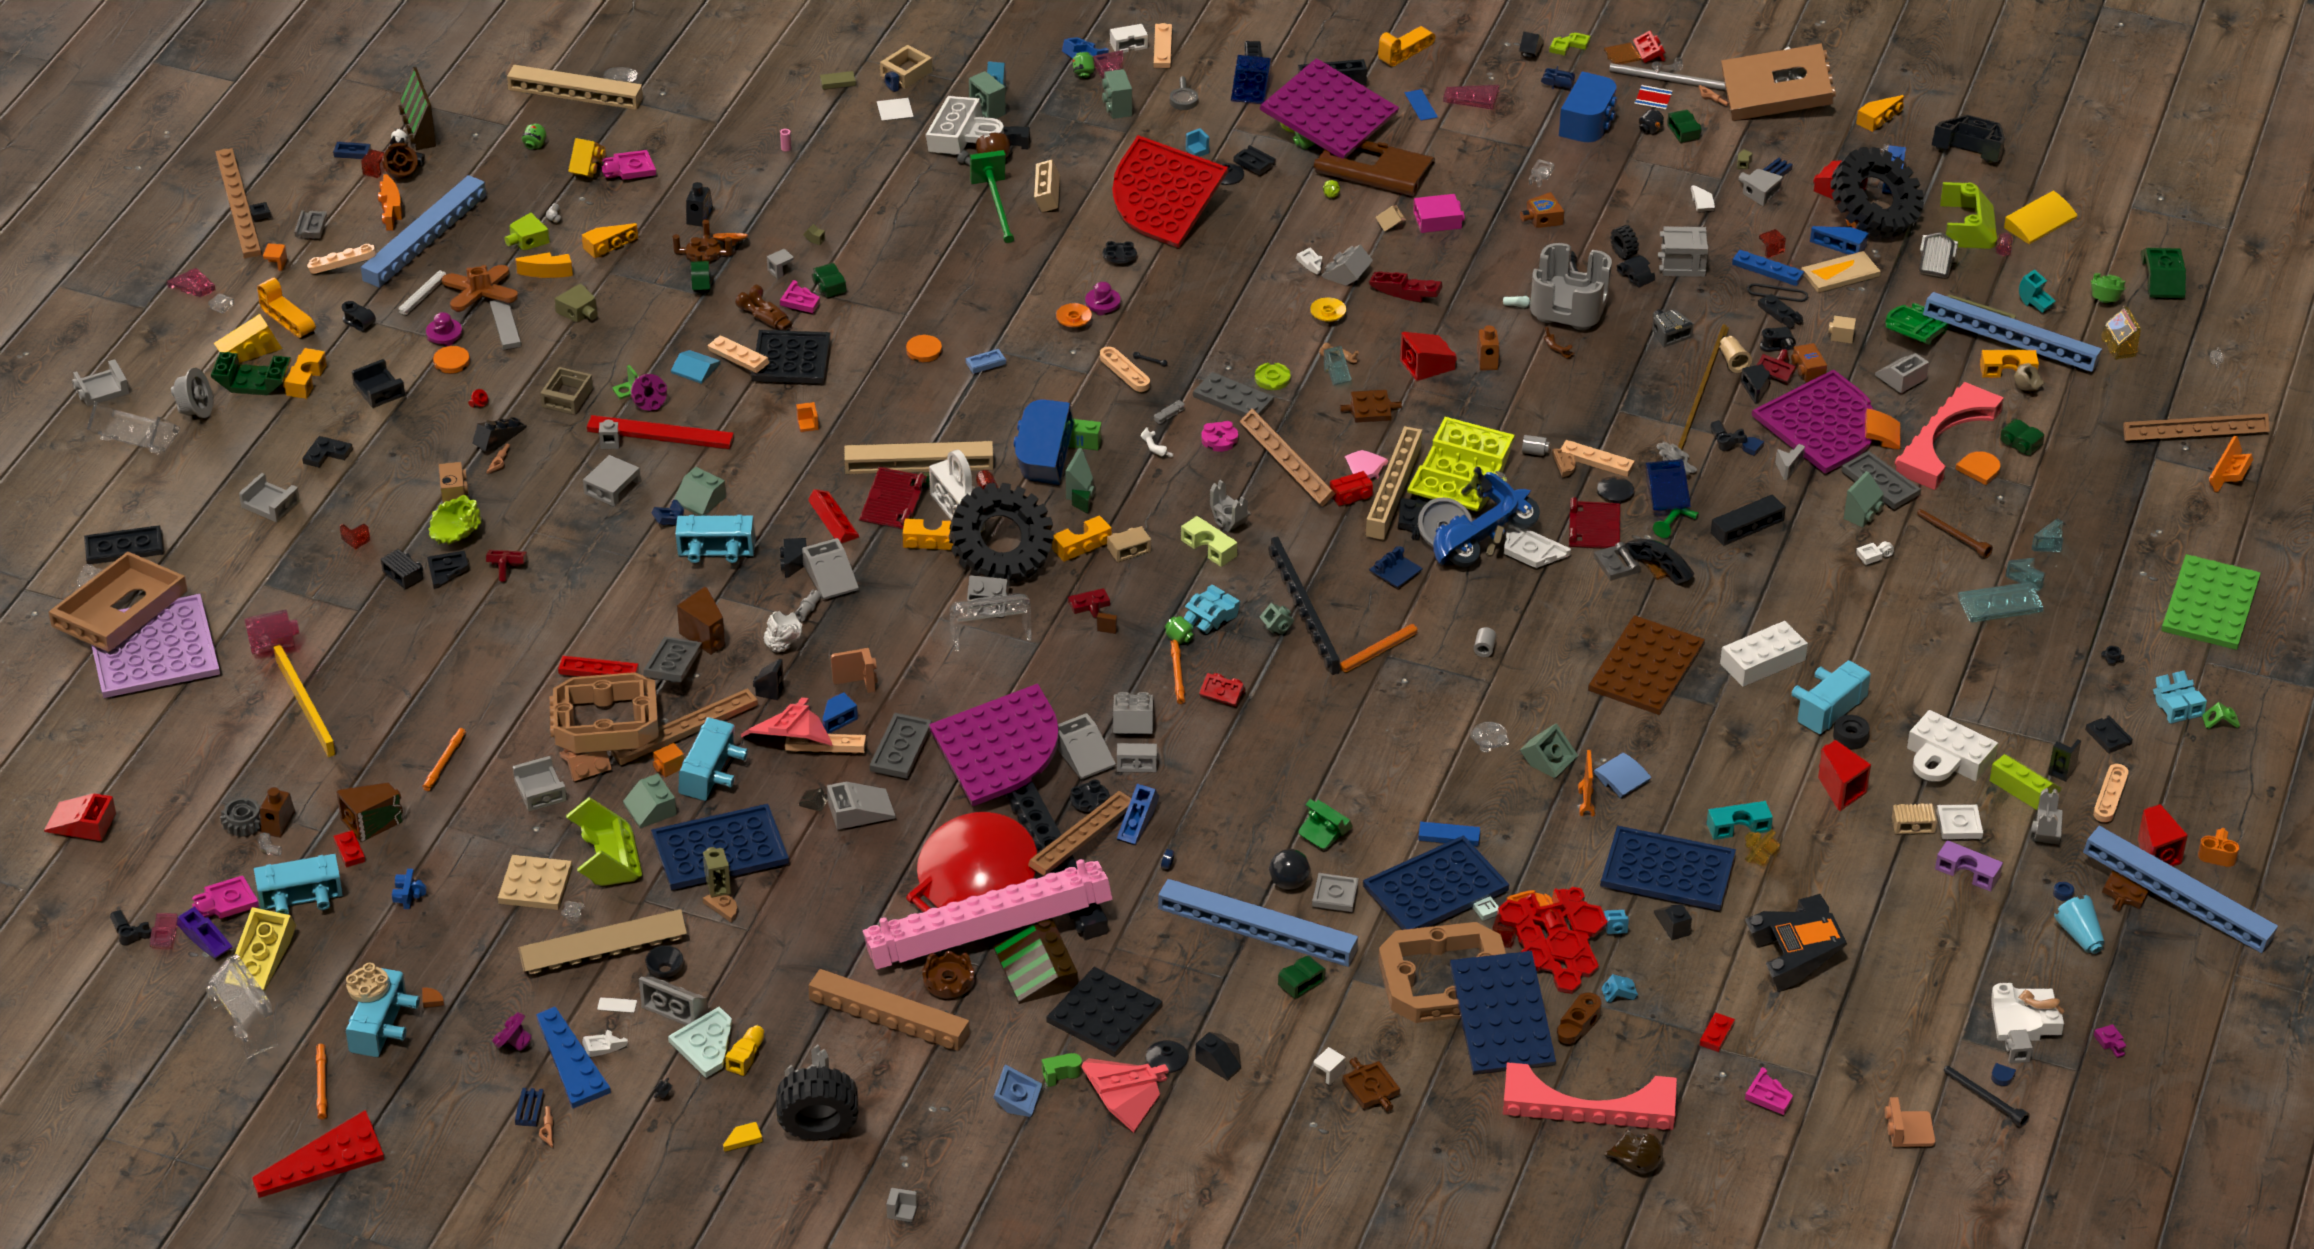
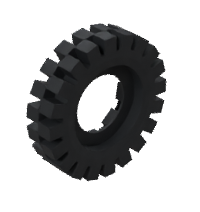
M1861 147L1858 151L1855 149L1850 152L1832 174L1833 180L1831 181V189L1835 190L1832 193L1834 201H1841L1837 205L1841 213L1849 212L1845 219L1850 224L1855 220L1858 221L1857 229L1865 231L1869 228V235L1877 237L1879 234L1881 238L1897 237L1902 232L1904 233L1921 215L1920 211L1924 206V202L1921 200L1924 198L1923 190L1917 189L1921 184L1918 178L1910 179L1914 172L1909 166L1902 169L1901 166L1904 161L1898 156L1894 161H1891V152L1884 150L1880 153V148L1871 147L1868 150L1867 147ZM1873 177L1884 182L1893 195L1892 205L1889 208L1882 209L1883 207L1874 202L1871 204L1867 200L1868 196L1864 190L1860 189L1863 179Z
M995 483L986 484L984 490L979 486L972 490L971 495L967 493L961 499L960 505H957L949 528V542L953 543L951 550L955 557L960 556L959 564L964 569L970 566L972 568L970 574L973 576L983 574L985 577L1008 579L1010 581L1013 579L1015 583L1024 581L1026 575L1029 578L1033 576L1038 568H1041L1045 563L1054 538V531L1051 530L1053 527L1051 517H1046L1048 510L1044 504L1037 505L1039 498L1032 493L1026 497L1024 495L1026 489L1019 486L1013 491L1009 483H1001L1000 488H997ZM995 516H1003L1013 520L1021 531L1020 544L1009 552H997L990 549L981 537L983 523Z

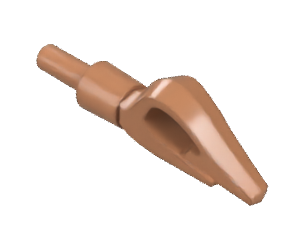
M1699 85L1703 99H1711L1728 106L1729 103L1723 100L1721 96Z
M508 443L502 450H499L489 466L487 474L504 467L503 459L510 447Z
M546 1106L543 1118L544 1127L540 1129L539 1136L553 1148V1117L551 1116L550 1106Z

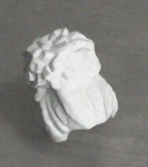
M780 611L773 612L767 622L768 628L764 633V642L772 651L784 652L790 648L793 641L800 638L803 624L798 621L794 612L787 616H784Z

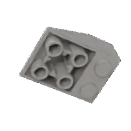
M838 538L802 548L803 565L817 590L821 593L823 600L859 590L846 552Z
M1128 692L1114 694L1113 733L1152 734L1153 695H1149L1147 692H1139L1137 695H1129Z
M1087 713L1058 724L1059 741L1057 750L1080 779L1116 766L1097 725Z
M851 782L827 785L828 805L837 830L896 818L888 793L884 788Z

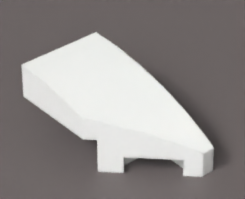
M1691 186L1692 198L1695 201L1697 212L1714 211L1715 206L1712 194L1697 186Z
M1311 247L1297 254L1296 259L1305 268L1315 274L1320 273L1322 256H1318Z
M607 1030L605 1035L583 1037L582 1043L589 1057H594L619 1050L627 1046L628 1040L624 1037L619 1039L613 1036L611 1031Z

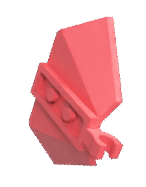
M801 698L797 704H790L782 713L749 728L741 734V738L750 733L800 737L832 746V741L820 718L810 711L809 705H806L809 702V698Z
M1091 1058L1082 1064V1069L1108 1110L1133 1133L1159 1098L1160 1093L1157 1081H1166L1167 1077L1164 1073L1167 1074L1169 1072L1165 1064L1151 1068L1149 1064L1133 1065Z

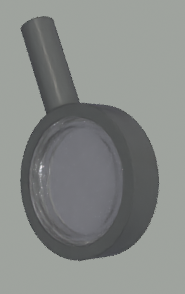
M1182 76L1179 79L1180 88L1170 93V104L1179 110H1190L1198 104V93L1193 89L1187 88L1186 78Z

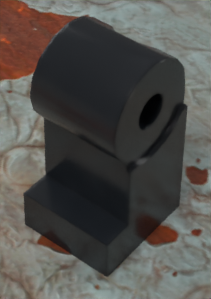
M1003 127L1004 134L1010 140V146H1021V149H1029L1030 127Z

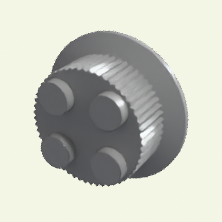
M191 368L186 376L176 379L174 386L171 387V393L175 397L180 414L188 416L196 414L200 418H206L211 414L213 408L212 390L205 374L198 368Z

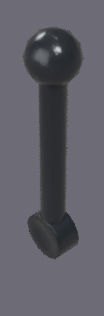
M1139 352L1133 353L1134 359H1145L1148 361L1159 363L1163 367L1167 366L1168 364L1166 360L1161 361L1158 359L1140 355Z

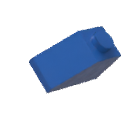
M844 692L829 699L822 719L827 734L857 720V705Z

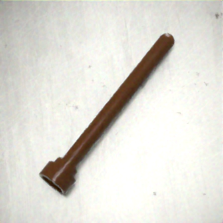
M1922 509L1917 511V515L1975 548L1979 556L1986 559L1992 553L1993 546L1991 544L1974 540Z

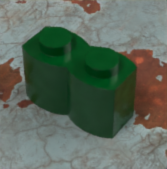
M1689 110L1668 113V127L1680 143L1699 139L1702 132L1701 125L1697 123L1694 115Z
M834 263L813 268V274L811 275L813 283L818 285L820 293H823L825 297L847 292L846 281Z
M2014 419L2001 430L2000 440L2010 447H2015L2025 455H2031L2043 445L2044 433L2037 428L2029 427L2021 420Z
M1310 956L1299 958L1294 965L1283 968L1279 972L1278 985L1292 997L1299 998L1308 992L1309 989L1319 986L1325 980L1326 969Z

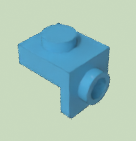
M1625 910L1604 911L1608 921L1606 926L1607 934L1628 932L1629 919L1625 915Z
M1612 974L1602 986L1606 1002L1609 1003L1616 996L1634 1000L1638 995L1633 980L1627 977Z

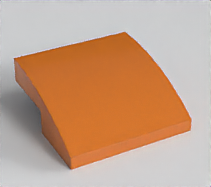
M1867 408L1865 413V438L1880 440L1881 447L1899 450L1900 422L1885 413Z

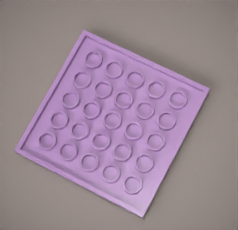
M200 594L178 598L110 652L91 644L103 698L220 674ZM129 608L121 609L120 611L125 612Z

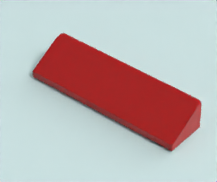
M814 489L808 501L834 539L838 538L842 544L859 538V534L830 492Z

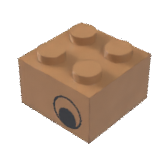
M461 462L439 464L442 502L451 501L462 495L469 494L468 483L464 481L467 480L466 469H462Z

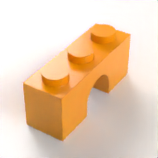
M304 348L301 355H298L295 365L291 367L290 373L284 378L283 387L286 390V396L308 398L313 389L312 375L321 376L327 366L325 351Z
M1982 350L1980 358L1982 378H2001L2003 369L2017 371L2019 365L2030 363L2038 370L2039 362L2036 350Z
M1099 515L1084 522V534H1074L1069 529L1054 534L1052 550L1065 562L1106 545L1107 537L1112 535V528Z
M905 519L903 548L951 550L953 543L949 542L951 521H942L940 528L928 530L924 527V520Z

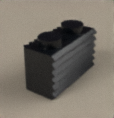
M397 548V550L381 558L383 573L385 572L399 586L401 585L403 589L423 579L421 563L413 561L407 552L404 553Z

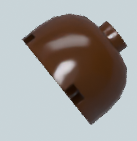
M989 133L990 136L984 138V135L977 139L976 150L978 154L1004 150L1005 159L1010 153V140L1007 139L1005 134Z
M395 143L385 150L382 157V165L390 176L404 178L415 170L417 155L407 144Z

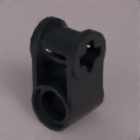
M346 301L341 306L344 312L343 322L356 328L358 331H364L376 321L375 314L370 309L364 308L354 301Z
M1788 327L1765 328L1762 330L1763 339L1760 342V349L1763 351L1790 350L1796 345V340Z

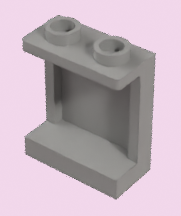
M115 359L108 361L110 370L84 378H80L78 372H73V387L75 390H78L80 400H84L87 406L129 394L127 379Z
M609 455L583 479L584 494L615 507L619 503L618 494L631 481L635 483L641 481L640 468Z
M263 473L239 493L242 508L274 522H278L300 502L298 487L291 485L287 490L268 483L266 475Z
M551 756L513 766L514 781L528 811L567 801L565 785L563 781H559L555 773Z

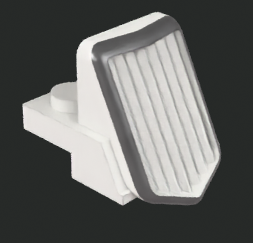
M1942 232L1923 235L1920 248L1921 261L1919 272L1947 278L1952 262L1956 263L1958 241H1953Z

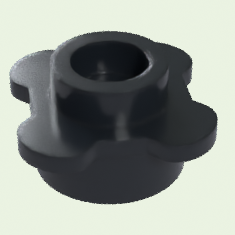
M2109 646L2106 648V651L2101 653V656L2105 657L2109 664H2115L2117 661L2124 660V655L2121 654L2122 651L2117 646Z
M667 1077L664 1081L660 1080L653 1089L655 1091L654 1098L659 1096L663 1099L669 1093L673 1086L668 1082L670 1078Z

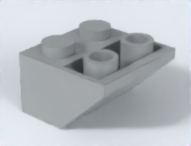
M1361 244L1356 247L1351 246L1343 254L1341 252L1333 257L1334 261L1325 267L1326 270L1321 276L1346 286L1356 281L1373 260Z
M1915 353L1900 358L1877 371L1875 375L1898 392L1903 393L1927 379L1929 362Z
M969 576L966 614L1004 617L1008 602L1010 580Z

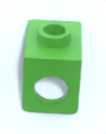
M630 365L627 366L628 382L613 387V391L619 399L631 396L632 384L639 377ZM622 388L629 389L627 393L619 392Z
M2220 702L2202 715L2205 726L2208 729L2221 719H2225L2237 728L2240 727L2235 711L2230 707L2227 708ZM2216 712L2215 718L2209 721V716Z

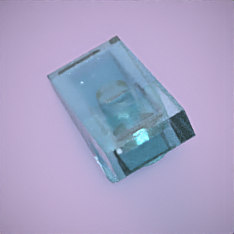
M1342 346L1324 350V371H1329L1333 385L1352 380Z
M2057 518L2035 534L2032 550L2060 552L2063 544V537H2061L2063 534V521Z
M2035 558L2009 560L2005 577L2040 591L2043 587L2045 573L2034 569Z

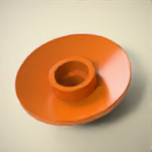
M718 233L713 234V237L724 242L726 237H731L732 246H735L737 241L747 238L748 234Z
M1070 303L1061 306L1057 310L1056 318L1064 326L1080 327L1086 325L1091 320L1092 313L1085 305Z

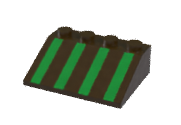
M413 67L400 96L398 111L402 117L403 125H405L406 133L409 135L410 144H414L416 150L436 147L431 103L417 67Z
M1052 918L1022 926L993 944V949L1018 1004L1068 992L1078 984L1077 969Z

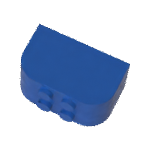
M1582 71L1561 108L1559 136L1581 142H1595L1601 139L1605 131L1609 130L1611 120L1614 121L1616 111H1614L1617 103L1616 83L1610 78Z
M1042 399L1031 402L1025 408L1022 420L1018 421L1017 430L1019 433L1014 438V447L1020 471L1026 479L1060 485L1074 425V417L1069 402Z

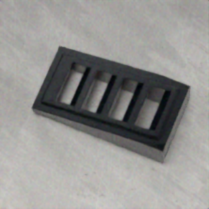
M1245 41V71H1262L1261 42Z

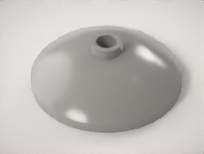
M1444 497L1433 499L1420 511L1418 517L1419 531L1423 539L1434 548L1433 541L1438 527L1443 524L1445 526L1450 524V521L1457 515L1459 517L1466 515L1470 522H1472L1470 513L1461 503L1454 499Z

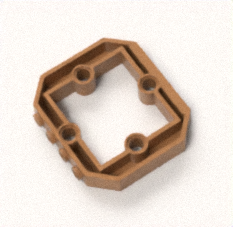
M638 673L572 677L553 688V696H549L551 737H555V745L574 753L640 748L659 737L655 680ZM633 699L635 721L613 723L610 719H599L593 725L574 726L575 720L572 704L594 702L597 706H608L613 701Z
M1477 922L1395 931L1379 947L1378 959L1391 1010L1415 1023L1461 1018L1454 986L1446 988L1444 993L1413 997L1411 988L1415 984L1416 967L1412 962L1404 961L1402 956L1427 953L1442 955L1446 951L1479 948L1480 953L1477 957L1506 954L1501 935Z

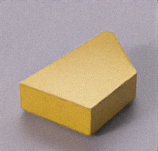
M753 1122L735 1127L723 1144L724 1152L762 1142V1135L757 1123Z

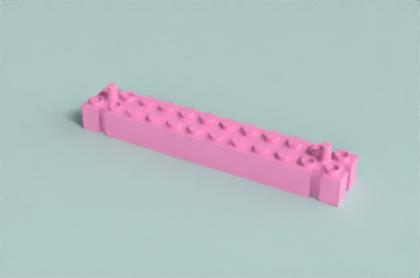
M1081 859L1076 862L1077 870L1075 867H1069L1058 873H1049L1045 877L1029 879L1024 883L1009 885L997 891L992 890L984 895L971 896L966 900L951 902L947 906L931 908L926 912L911 914L899 920L894 919L888 922L887 918H881L879 920L881 928L878 925H873L863 930L867 951L876 970L891 966L892 962L895 961L901 963L1089 907L1090 903L1096 902V904L1112 900L1109 881L1098 861L1085 863Z

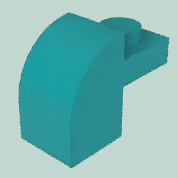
M2034 269L2022 278L2019 285V295L2026 306L2032 304L2043 313L2054 306L2056 301L2043 290L2047 280Z

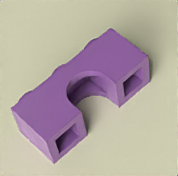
M1947 840L1937 855L1935 869L1954 876L1957 871L1962 869L1970 870L1974 873L1972 884L1991 891L2001 877L2003 862Z

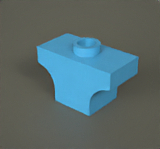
M988 61L987 73L1006 87L1007 70H1005V63Z

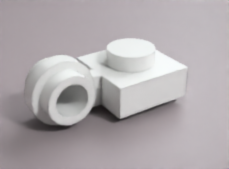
M1886 541L1882 542L1878 547L1874 543H1870L1857 548V555L1865 565L1881 560L1882 556L1890 557L1894 552L1893 545Z

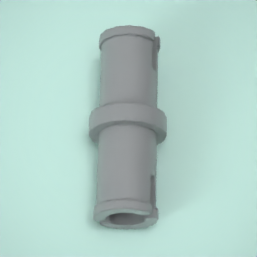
M811 590L807 598L801 601L800 607L795 611L798 621H804L806 616L815 609L816 603L822 597L818 590H815V592Z

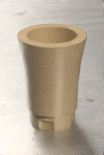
M1733 336L1722 338L1720 348L1726 358L1729 369L1732 372L1740 373L1742 368L1750 367L1752 356L1741 346L1739 341Z

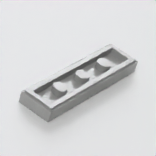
M500 300L490 301V307L503 350L521 347L509 303Z

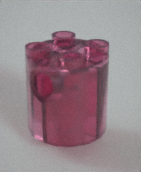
M287 609L250 616L244 619L252 654L274 651V646L277 645L282 646L283 649L294 647L293 635L300 634L297 619L289 620Z

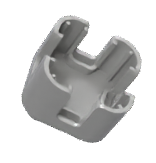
M1563 243L1547 245L1541 252L1539 269H1534L1530 310L1541 322H1559L1572 325L1578 330H1587L1600 320L1609 298L1612 260L1608 254L1602 251L1591 250L1588 257L1587 273L1577 272L1570 269V245Z

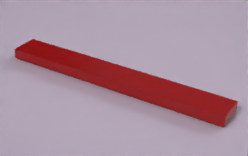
M591 415L587 424V432L599 433L600 423H603L605 420H612L613 422H618L620 436L730 449L734 439L733 432Z

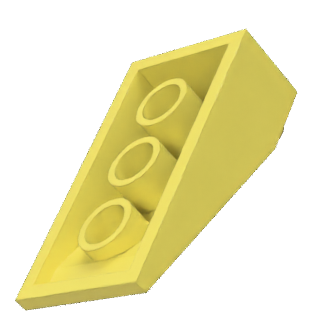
M252 907L225 983L265 991L295 931L296 924L291 915Z

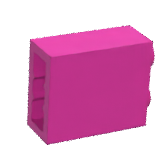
M1455 194L1414 198L1413 213L1421 233L1462 229V221L1465 220L1464 211H1461L1460 201L1456 199Z

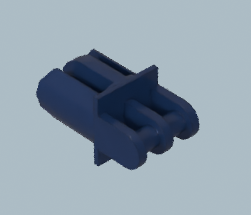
M1559 66L1556 69H1545L1541 79L1543 84L1553 86L1552 89L1555 86L1568 89L1572 87L1576 77L1573 72L1558 70Z

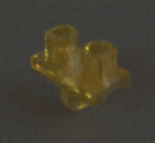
M1771 829L1762 839L1759 832L1747 833L1745 845L1747 848L1752 847V850L1745 860L1748 863L1754 860L1762 866L1770 857L1763 848L1773 855L1780 846L1773 838L1776 832Z

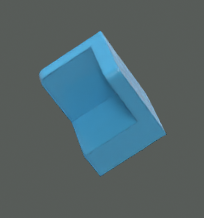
M1201 128L1186 133V151L1198 157L1209 154V136Z

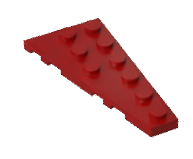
M364 1110L253 1176L252 1181L258 1198L383 1161L384 1154L367 1112Z

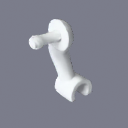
M1146 427L1141 433V437L1147 442L1149 450L1159 456L1166 454L1172 458L1173 453L1166 451V446L1154 444L1152 437L1155 435V431L1149 432Z

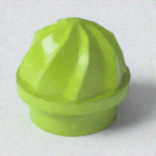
M1326 181L1323 186V192L1325 196L1334 198L1338 196L1340 186L1337 181Z

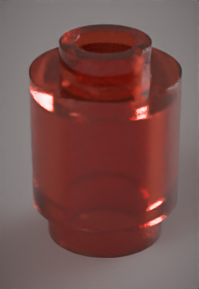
M988 470L978 472L976 476L978 487L981 486L984 490L986 484L995 483L998 488L991 472Z

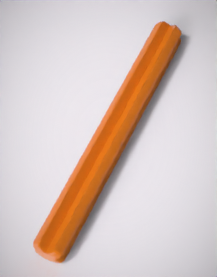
M1414 624L1406 626L1342 661L1340 669L1343 672L1354 669L1418 633L1417 627Z

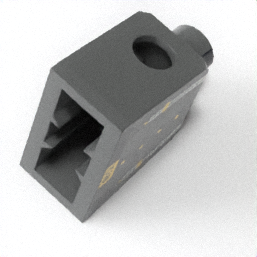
M1658 309L1653 313L1652 331L1663 347L1692 338L1694 323L1678 311L1670 310L1664 313Z

